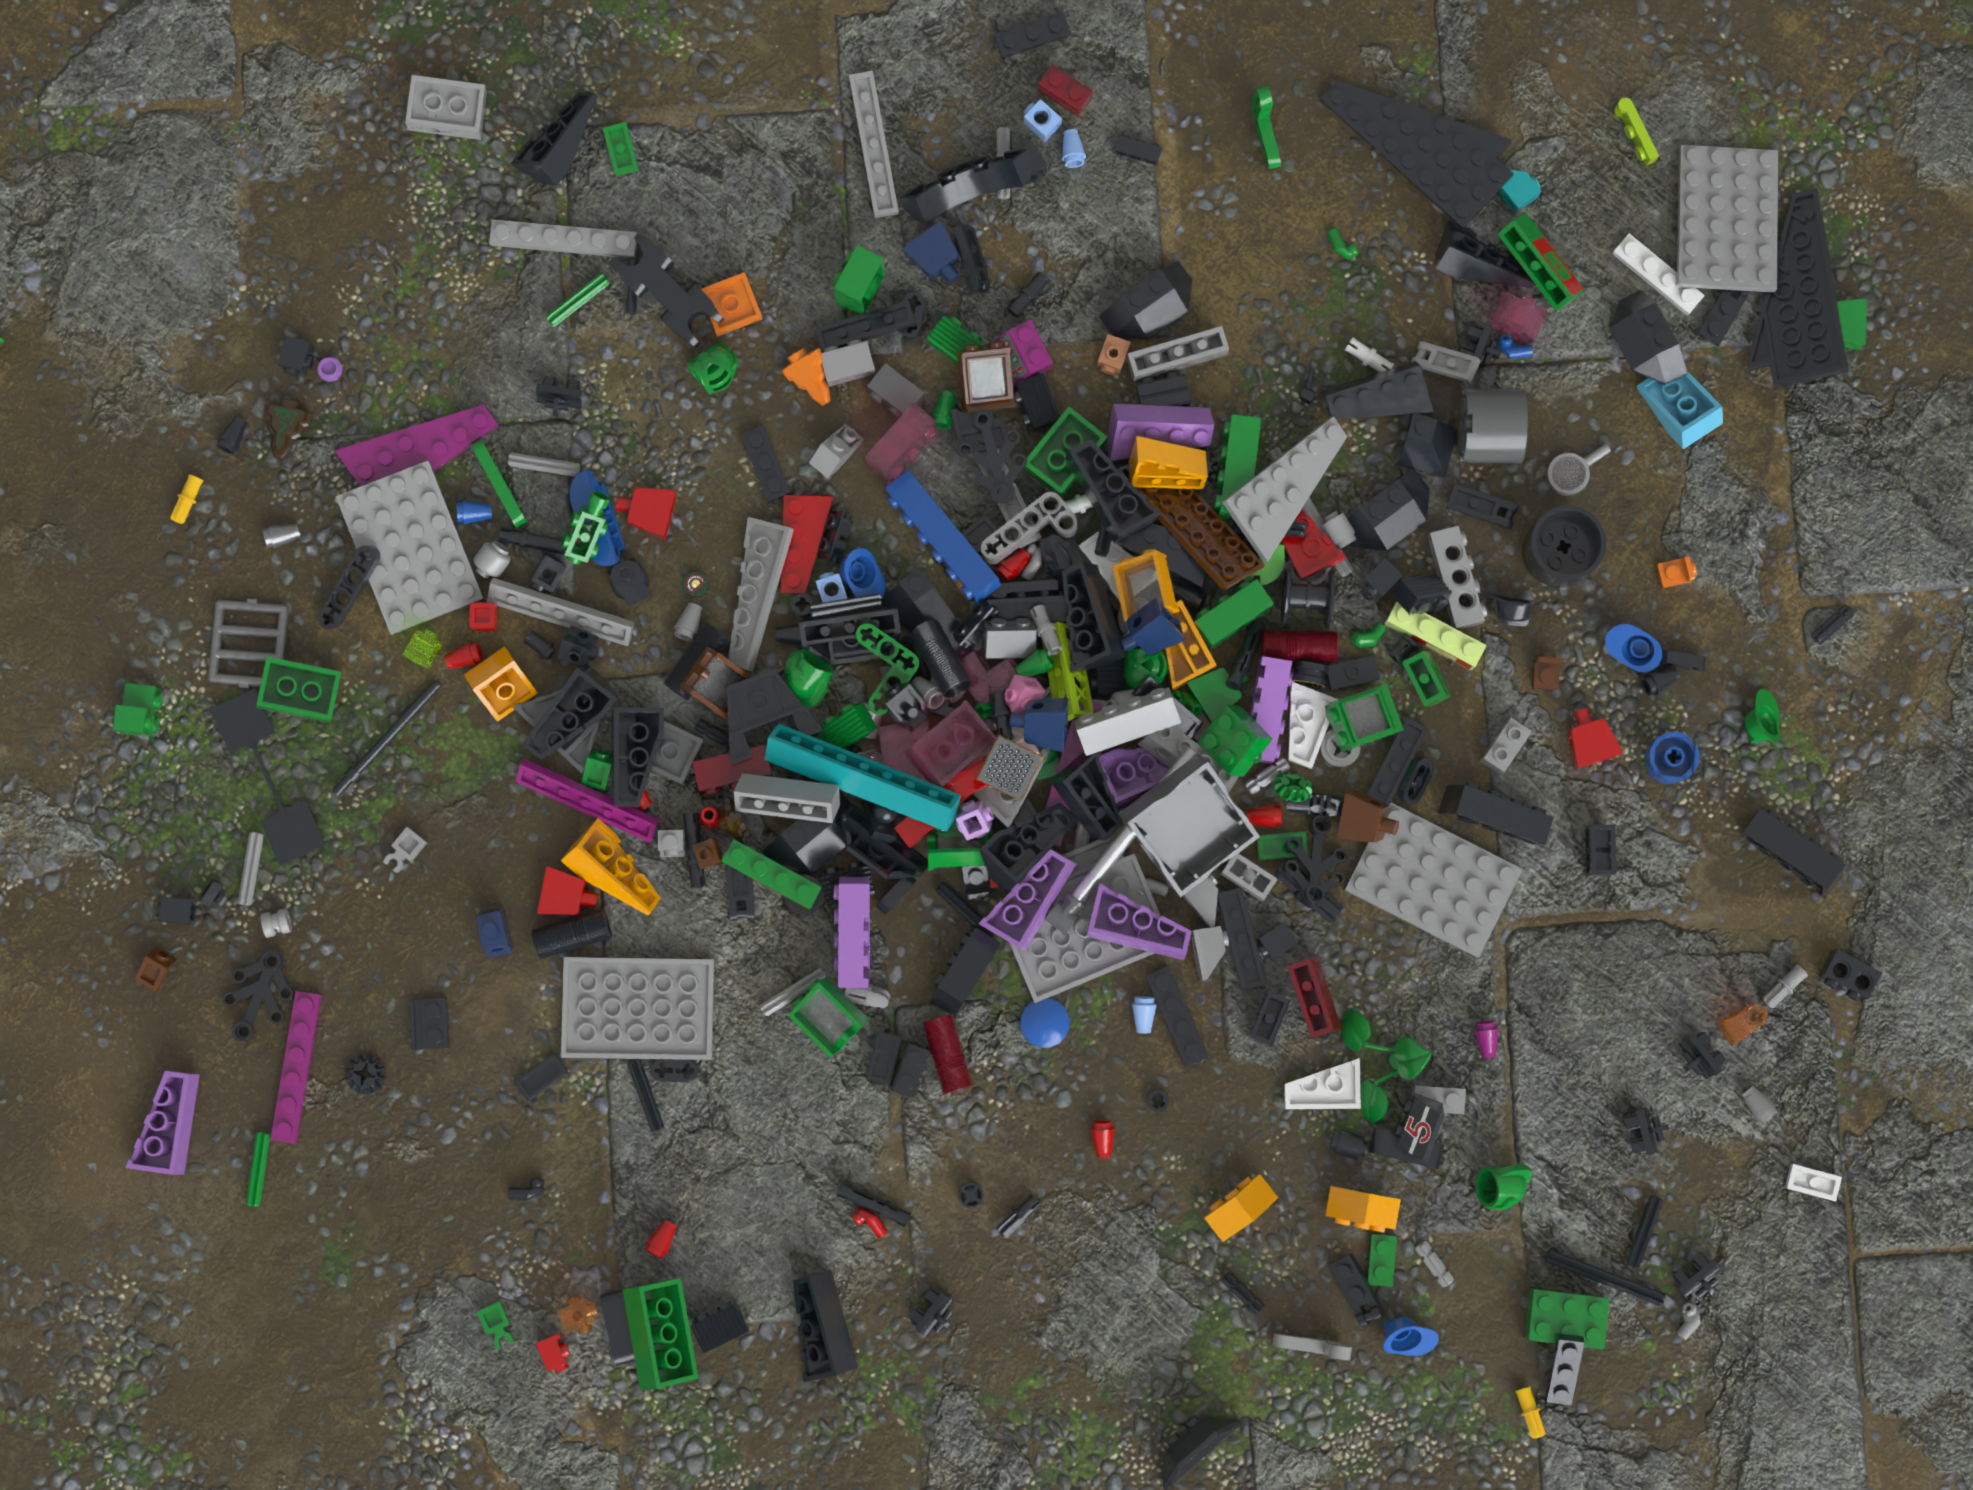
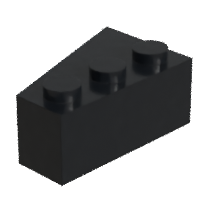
M1084 751L1050 782L1093 840H1107L1123 825V822L1118 815L1119 810L1114 795L1110 793L1106 772H1103L1099 752L1086 756Z

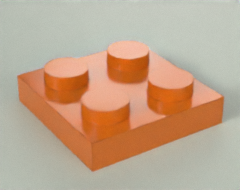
M745 272L701 289L712 300L717 311L725 319L719 324L710 317L717 337L763 319Z

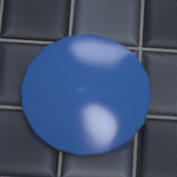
M1046 998L1036 1003L1032 1001L1024 1009L1020 1027L1024 1037L1031 1044L1050 1048L1059 1044L1066 1037L1070 1027V1018L1067 1010L1060 1002Z

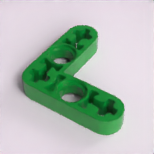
M1266 85L1255 88L1251 109L1266 166L1269 170L1281 167V160L1269 118L1273 101L1269 86Z
M865 623L857 628V641L892 665L868 701V707L873 714L883 715L888 712L887 708L884 710L880 708L876 711L874 709L875 704L873 703L875 698L879 700L883 695L879 690L883 687L887 692L886 682L892 676L898 677L901 684L909 682L919 667V660L914 653L877 627ZM871 628L873 630L871 634L875 638H878L879 634L884 637L878 642L876 649L871 647L874 644L873 641L870 639L863 641L861 639L863 635L860 631L862 629L867 630ZM886 641L891 642L895 647L894 653L890 656H884L880 651L881 644ZM899 648L904 650L901 656L906 659L910 656L914 658L912 661L915 665L913 669L908 667L904 670L902 668L903 662L898 659L896 664L891 661L897 656Z

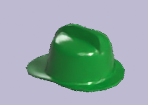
M1766 689L1758 690L1755 697V708L1744 719L1750 743L1768 740L1778 743L1781 739L1779 708L1773 695Z

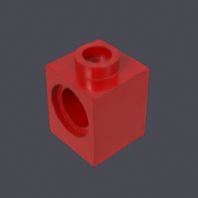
M470 603L469 628L480 632H498L499 607L495 603Z

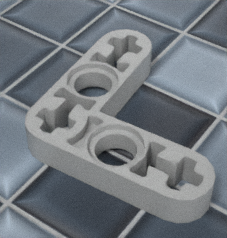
M1274 1333L1272 1346L1320 1353L1334 1359H1351L1352 1347L1342 1342Z

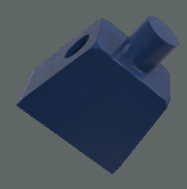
M941 221L903 247L905 257L930 280L935 279L941 274L946 282L950 284L960 276L953 267L959 261V254Z
M1156 597L1127 619L1129 634L1120 639L1126 651L1140 646L1146 654L1151 655L1184 641L1185 637L1181 623Z
M1031 699L1027 703L1025 713H1011L1010 727L1024 728V741L1028 744L1063 752L1067 740L1069 699Z
M504 906L479 912L475 917L485 954L489 958L514 953Z

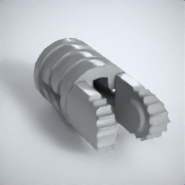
M869 984L868 988H846L845 996L852 1003L886 1008V1006L888 1007L891 993L888 989Z

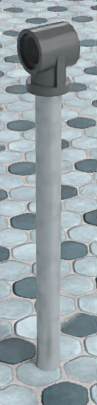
M1187 746L1160 782L1197 755V753ZM1126 825L1072 894L1067 891L1064 895V900H1060L1045 918L1047 922L1065 935L1080 916L1078 913L1081 909L1084 910L1087 907L1084 901L1135 838Z

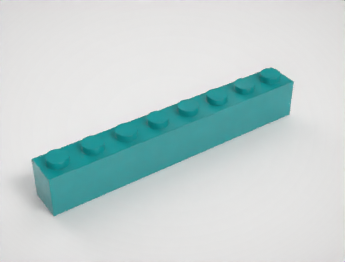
M778 724L768 737L765 760L821 783L839 785V789L846 793L946 832L957 817L961 798L960 794L781 724Z

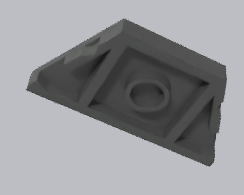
M561 689L552 694L535 698V700L515 705L514 709L532 727H535ZM599 721L557 749L582 775L584 774L587 757L593 749L601 725Z

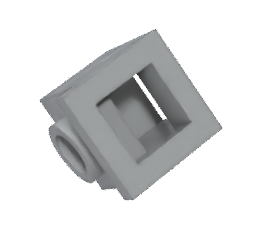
M658 830V851H660V857H685L684 830Z

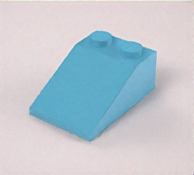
M1688 371L1687 375L1666 385L1649 378L1637 385V389L1666 432L1682 449L1723 424L1722 406Z

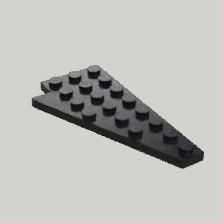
M1338 80L1320 97L1321 102L1462 230L1514 175L1497 159L1512 142L1506 137Z
M1817 188L1792 194L1777 249V290L1775 292H1766L1746 364L1749 371L1770 366L1775 389L1849 372L1820 196Z

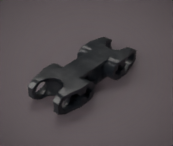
M638 233L634 239L643 250V258L640 263L635 266H627L614 257L610 261L611 264L615 267L623 282L640 299L650 290L667 308L659 318L676 335L687 340L697 348L701 343L692 332L694 319L700 315H708L719 324L725 319L717 311L712 300L695 283L685 291L667 273L675 263L658 246L649 242Z

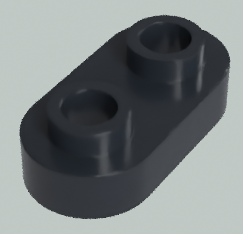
M903 636L899 643L914 653L919 660V667L910 680L913 681L918 676L929 680L931 673L911 636ZM899 648L900 654H902L904 650ZM902 656L906 669L908 667L913 669L915 666L912 663L914 658L911 656L908 659Z
M1417 756L1411 761L1398 788V797L1402 802L1413 805L1421 799L1434 772V764L1430 759Z

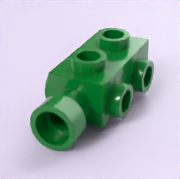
M592 491L588 499V507L581 504L578 512L574 511L570 520L572 527L569 534H564L561 542V547H563L564 555L567 556L568 561L580 564L581 561L588 563L590 557L595 558L599 548V544L596 543L599 535H605L608 527V522H605V514L602 512L603 509L607 508L610 497L606 494ZM588 518L591 519V521L585 522L584 519ZM577 538H580L581 541H583L579 544L575 543Z

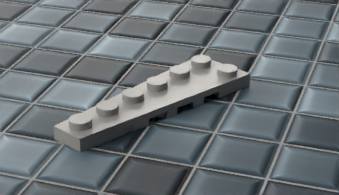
M751 517L747 519L744 548L746 550L744 562H741L740 571L742 572L741 586H738L737 590L739 601L738 608L734 612V627L731 634L728 660L741 669L753 672L794 529Z

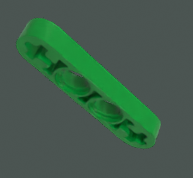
M481 439L471 444L474 453L515 527L517 528L525 524L527 520L483 440Z

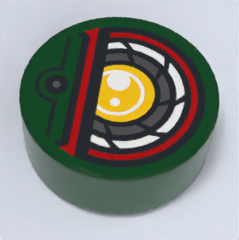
M692 572L686 576L684 589L688 595L698 598L707 593L709 582L704 574Z

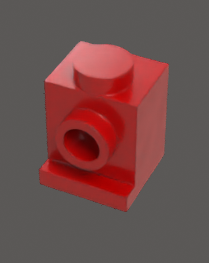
M562 1332L536 1343L547 1372L554 1369L555 1373H558L570 1367L567 1358L570 1356V1351L566 1343H561L560 1338L564 1336Z

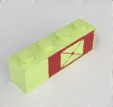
M1397 601L1384 623L1385 626L1402 635L1404 633L1419 644L1469 670H1473L1476 667L1487 646L1426 613L1408 615Z

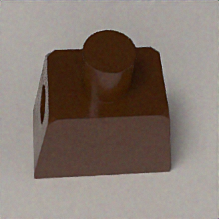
M1353 790L1345 793L1337 839L1378 842L1383 840L1385 833L1396 835L1399 829V821L1388 818L1390 809L1388 804L1360 791Z

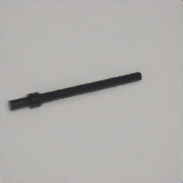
M435 680L354 767H349L344 773L345 777L332 789L338 796L353 782L356 783L362 777L360 774L437 693L441 686Z

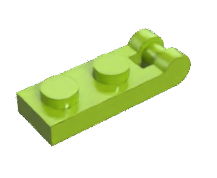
M1622 98L1614 109V115L1623 120L1625 124L1624 131L1636 146L1635 153L1640 161L1643 160L1645 166L1650 165L1659 157L1658 152L1633 102L1629 98Z

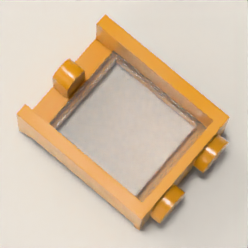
M1156 549L1146 550L1142 552L1141 556L1135 558H1123L1120 560V563L1112 566L1125 622L1131 615L1156 597L1172 614L1180 611L1174 597L1166 561L1167 555Z

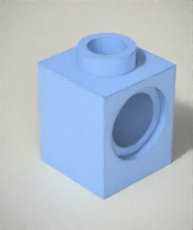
M1041 99L1036 104L1031 103L1023 113L1025 115L1024 124L1044 142L1062 124V118ZM1038 115H1043L1047 118V121L1039 124L1034 118Z
M828 572L819 576L820 580H817L816 584L822 602L847 599L839 573L834 575L833 572ZM836 585L839 588L838 593L832 597L826 595L825 589L827 586Z

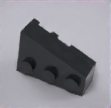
M975 928L972 934L968 932L965 934L959 944L963 947L959 954L954 952L947 963L950 969L946 974L941 972L934 983L937 989L930 1002L948 1014H953L954 1018L1001 945L1000 942L978 928Z

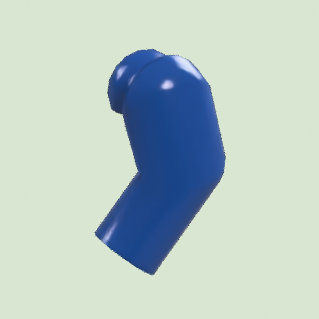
M1503 334L1500 336L1498 347L1509 358L1515 359L1533 355L1531 344L1517 346L1512 341L1510 335Z

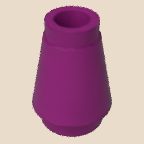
M1494 1020L1476 1022L1474 1032L1482 1058L1497 1056L1499 1027L1496 1026V1021Z

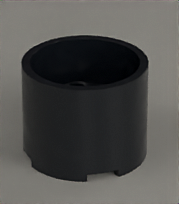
M1572 505L1559 506L1546 512L1529 529L1522 545L1523 562L1530 575L1543 584L1552 588L1571 587L1582 581L1599 566L1606 551V535L1599 520L1586 509ZM1560 545L1561 547H1566L1567 550L1563 553L1562 551H1557V547Z

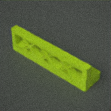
M1056 622L1054 623L1056 627L1055 633L1063 649L1058 654L1051 655L1054 667L1050 668L1048 678L1052 699H1069L1068 721L1086 713L1094 714L1086 670L1075 673L1070 672V663L1072 661L1070 658L1071 652L1068 648L1069 640L1066 632L1070 633L1069 626L1065 623ZM1074 677L1079 681L1080 689L1075 684ZM1078 700L1084 705V711L1080 710Z

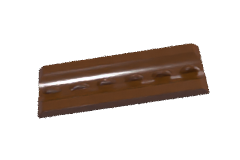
M1135 487L1147 498L1146 500L1154 508L1156 507L1160 511L1161 516L1158 520L1222 589H1227L1245 577L1264 568L1265 564L1195 489Z

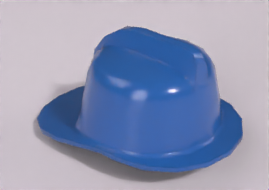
M863 548L852 550L842 559L840 566L842 581L850 587L855 597L880 594L883 598L886 591V583L873 555Z
M1619 624L1610 629L1606 635L1605 647L1608 653L1631 669L1638 672H1648L1654 670L1660 664L1662 648L1659 642L1640 628L1631 624Z
M1404 1316L1394 1320H1386L1383 1324L1385 1329L1383 1349L1387 1353L1419 1356L1432 1351L1439 1341L1438 1334L1434 1330L1418 1326L1409 1317Z

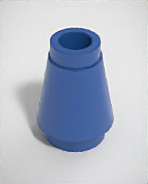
M462 500V502L456 503L457 522H463L464 525L492 519L491 504Z

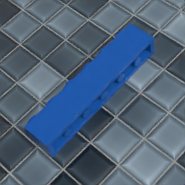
M909 470L885 488L889 495L886 498L894 510L899 508L902 511L903 515H901L903 521L909 528L911 526L916 528L918 539L924 546L927 543L933 549L930 552L939 564L942 561L948 567L945 570L954 582L958 579L963 585L960 588L969 600L973 598L978 604L1001 586L998 577Z

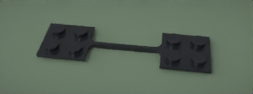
M255 688L211 708L210 711L230 754L245 747H251L256 755L279 806L276 814L260 822L279 865L283 866L326 846V843L306 800L292 807H285L279 798L257 748L259 741L276 732L266 710L256 708L258 692Z

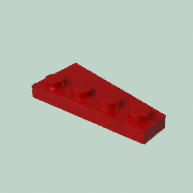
M784 495L783 526L790 527L794 531L781 573V594H806L819 550V543L833 502V496Z
M1301 509L1294 522L1305 523V536H1284L1281 542L1284 544V549L1300 580L1303 581L1346 560V557Z

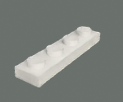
M1630 233L1612 253L1687 316L1705 296L1696 288L1677 287V272Z

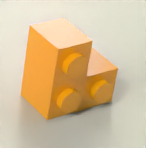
M1260 1174L1252 1180L1249 1176L1237 1185L1239 1190L1237 1188L1233 1189L1224 1197L1226 1199L1224 1202L1220 1198L1209 1207L1211 1212L1204 1219L1222 1242L1252 1223L1278 1199V1196Z
M1331 1186L1325 1216L1335 1218V1223L1349 1226L1350 1221L1355 1222L1354 1227L1369 1230L1370 1227V1230L1385 1232V1228L1396 1229L1401 1199Z

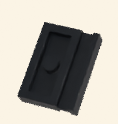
M447 998L409 1000L412 1050L450 1048Z

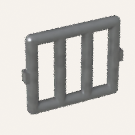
M247 599V602L217 600L215 602L208 670L209 682L239 685L238 687L240 688L261 686L262 677L218 673L220 659L266 662V657L268 656L284 660L289 607L285 604L259 603L257 599ZM225 610L279 614L277 628L223 624ZM222 634L276 638L275 653L221 649Z

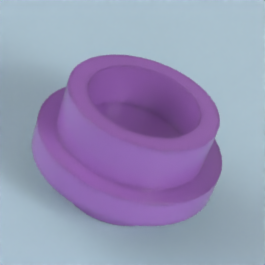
M326 357L319 362L317 370L323 380L332 382L340 378L343 367L338 359Z

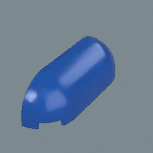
M584 470L577 474L571 483L570 502L573 511L578 512L581 504L588 507V499L592 491H599L609 496L604 483H598L592 476L593 472L590 470ZM611 500L607 508L602 511L605 514V522H608L606 533L604 536L599 535L596 542L599 544L598 552L595 558L590 557L592 561L601 566H610L620 562L621 551L625 549ZM585 518L584 521L590 522L591 519Z

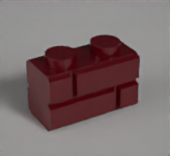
M1053 64L1049 67L1038 85L1040 93L1078 118L1092 99L1093 90L1085 85L1081 86L1079 81Z

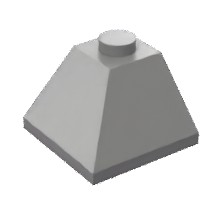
M1221 926L1198 929L1191 932L1199 982L1209 978L1225 953V946L1229 945L1227 932L1222 931Z

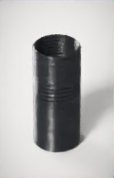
M929 620L918 625L910 636L942 695L945 698H952L965 692L971 686L972 681L939 621Z
M708 623L703 625L691 645L687 647L688 650L685 651L672 672H670L671 674L663 682L665 686L687 701H690L689 699L692 696L679 688V686L702 652L708 646L722 654L725 648H727L726 646L731 642L727 636ZM714 660V662L710 666L711 668L713 667V665H715L716 660ZM701 679V681L699 682V684H698V685L696 686V688L694 689L695 691L697 690V688L699 687V685L701 684V682H702L704 679Z
M603 908L531 930L534 946L541 960L542 958L552 957V955H559V953L592 945L595 942L612 939L609 920Z

